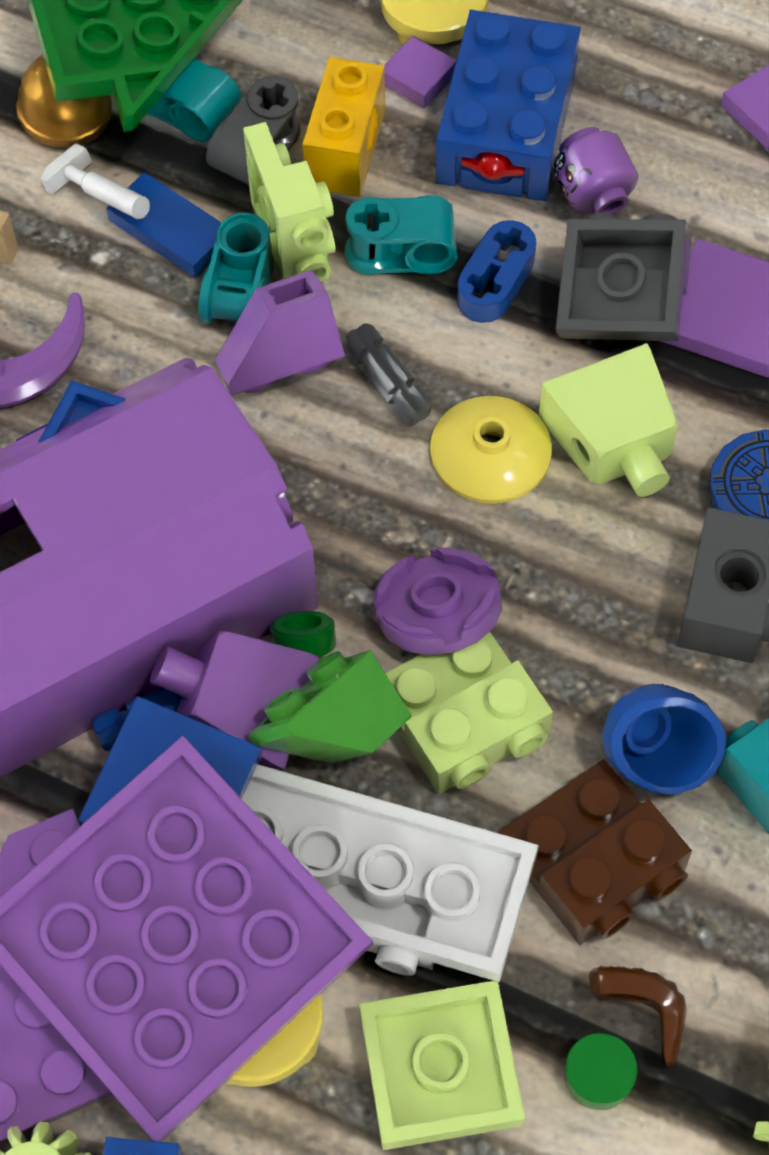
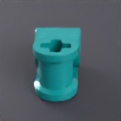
M193 59L147 115L179 129L193 140L207 142L211 139L218 126L228 118L241 102L242 94L236 82L227 73L219 68L208 66Z
M432 195L417 198L366 197L353 202L347 209L345 224L351 236L346 241L344 256L347 264L361 274L376 275L381 273L414 272L437 274L450 269L456 263L458 257L453 207L448 200L442 197ZM372 213L373 228L367 229L368 214ZM370 244H375V257L373 259L369 258Z
M237 213L229 216L220 224L209 268L204 274L200 289L198 313L201 323L210 324L214 319L237 322L254 291L257 288L270 284L273 273L270 230L266 222L258 215ZM243 250H252L247 253H240Z

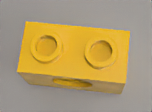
M329 56L302 146L303 161L307 160L315 183L324 181L330 193L361 198L385 114L384 65Z

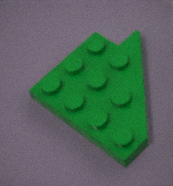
M27 0L55 101L60 102L113 95L124 132L134 130L243 1Z

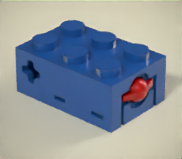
M470 9L436 138V184L455 187L456 182L461 183L460 188L522 198L524 193L528 194L527 199L547 202L554 173L553 166L558 155L576 76L580 26Z

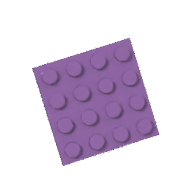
M181 736L0 897V965L152 1140L163 1142L373 945V941L184 736Z

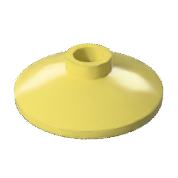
M480 396L458 403L440 418L431 436L430 456L437 476L452 492L470 501L498 504L521 498L541 483L550 466L552 442L549 431L542 419L526 405L505 397ZM497 436L501 438V440L497 442H487L482 437Z

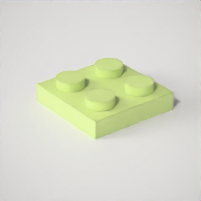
M497 981L359 1003L382 1150L524 1126L525 1115Z

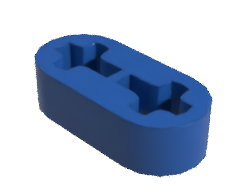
M508 220L492 225L485 233L458 279L457 303L459 310L465 317L471 321L485 323L493 322L506 313L535 262L537 243L535 234L530 227L522 222ZM511 245L519 247V250L513 249L504 262L499 261L500 250L506 251ZM489 280L494 281L493 293L487 292L483 298L474 296V292L481 293Z

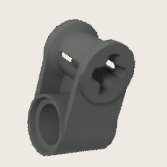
M266 76L252 84L247 94L228 119L223 121L214 132L206 153L207 164L249 185L243 128L263 122L267 123L274 144L284 143L287 151H289L300 136V120L295 113L298 107V91L294 84L286 78L279 76Z

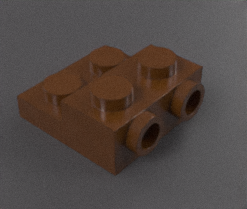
M605 759L592 766L498 832L502 835L538 845V853L529 882L579 945H582L597 933L603 940L611 937L634 917L633 907L650 895L656 901L667 897L688 877L685 870L692 853L691 848L650 799L643 803L638 800Z

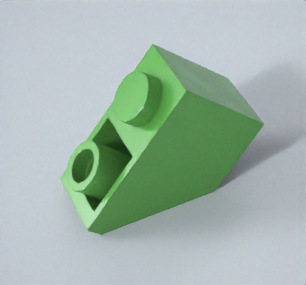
M371 650L346 658L338 651L322 658L306 671L310 681L302 688H292L269 702L264 707V712L268 717L247 735L252 743L258 747L327 763H336L372 754L408 721L412 715Z

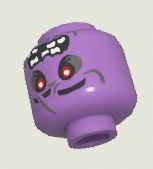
M596 127L578 130L567 137L559 147L560 153L555 159L553 172L572 209L582 214L607 213L614 215L621 211L628 204V196L636 187L638 172L620 137L606 130L600 131Z

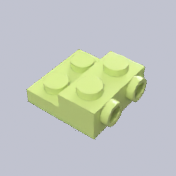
M266 122L244 127L251 203L255 214L266 222L270 230L273 261L280 280L313 269L319 280L323 282L331 274L328 254L336 250L333 233L326 219L334 215L333 204L326 183L324 181L315 183L307 160L291 164L285 144H274Z
M488 632L477 643L459 651L436 655L420 654L385 673L412 715L397 731L438 795L455 785L458 789H465L478 783L490 772L493 764L512 754L515 758L531 754L545 743L548 734H550L553 717L552 709L518 660L514 663L510 662L491 632Z

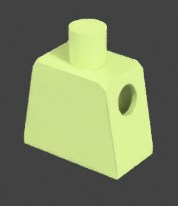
M647 343L542 383L539 417L591 483L601 485L626 475L636 495L646 497L658 492L669 482L670 477L661 461L667 459L673 452L677 433V421L653 354Z

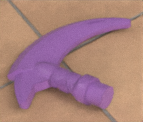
M72 293L69 296V304L63 321L49 339L27 354L12 359H0V408L17 405L40 395L58 382L72 366L80 351L85 330L84 309L79 293Z

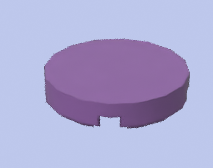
M451 548L431 549L430 557H423L415 560L414 554L399 560L382 575L374 590L377 624L388 641L408 652L425 655L453 653L477 643L495 627L502 611L500 584L495 577V571L488 561L469 551Z

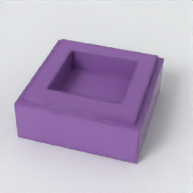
M412 36L384 65L385 86L425 108L452 80L457 60Z

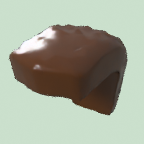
M601 965L598 968L592 969L589 972L592 996L597 997L600 1001L622 1000L642 1003L652 1007L659 1013L663 1064L665 1067L673 1068L678 1059L687 1012L684 995L678 991L675 982L665 979L656 972L645 971L637 967L630 969L623 966L606 967Z

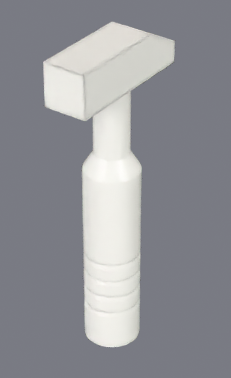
M77 143L50 163L40 178L46 191L51 195L71 180L81 185L85 193L135 219L144 218L150 209V202L146 197L96 172L87 173L83 171L92 163L87 148Z

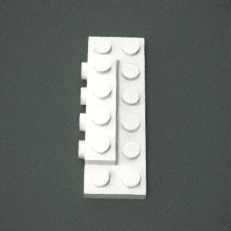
M257 765L242 800L373 941V945L367 951L377 954L375 963L378 966L396 974L412 976L415 974L417 966L432 970L434 963L500 982L537 857V844Z

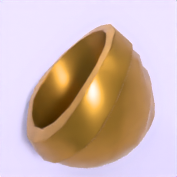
M43 55L35 59L22 76L16 103L17 115L23 129L35 141L52 148L68 149L75 143L83 146L98 138L108 125L112 112L110 95L60 102L55 101Z

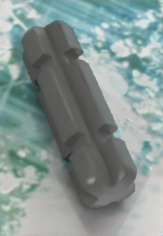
M363 323L357 329L351 330L346 336L347 350L357 363L365 364L362 368L386 401L390 404H396L393 410L403 423L411 426L420 420L426 419L431 413V399L420 385L412 384L415 378L390 346L381 344L384 339L376 328L371 324Z

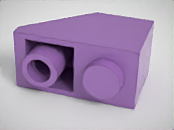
M313 269L262 286L254 291L215 359L217 368L231 396L241 392L254 393L264 390L273 381L298 372H316L327 366L330 361L345 356L328 292Z

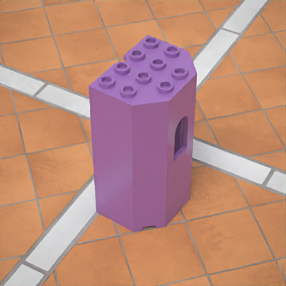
M186 357L113 393L114 395L126 398V401L118 405L102 407L64 426L53 437L41 443L38 441L46 427L0 449V536L26 523L42 550L0 572V778L93 729L92 718L95 715L116 707L118 712L126 709L124 703L135 699L136 696L140 697L162 688L150 683V677L156 660L165 646L195 658L199 648L218 631H228L260 640L271 634L270 626L280 616L296 611H314L318 609L313 546L301 522L296 521L289 525V523L293 522V514L283 493L288 489L277 464L211 367L202 365L197 368L194 360Z

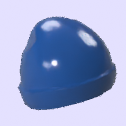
M665 684L641 685L623 694L608 712L602 729L603 750L612 767L624 779L634 785L660 794L677 795L700 787L716 773L724 758L726 748L725 731L721 721L709 705L692 693Z

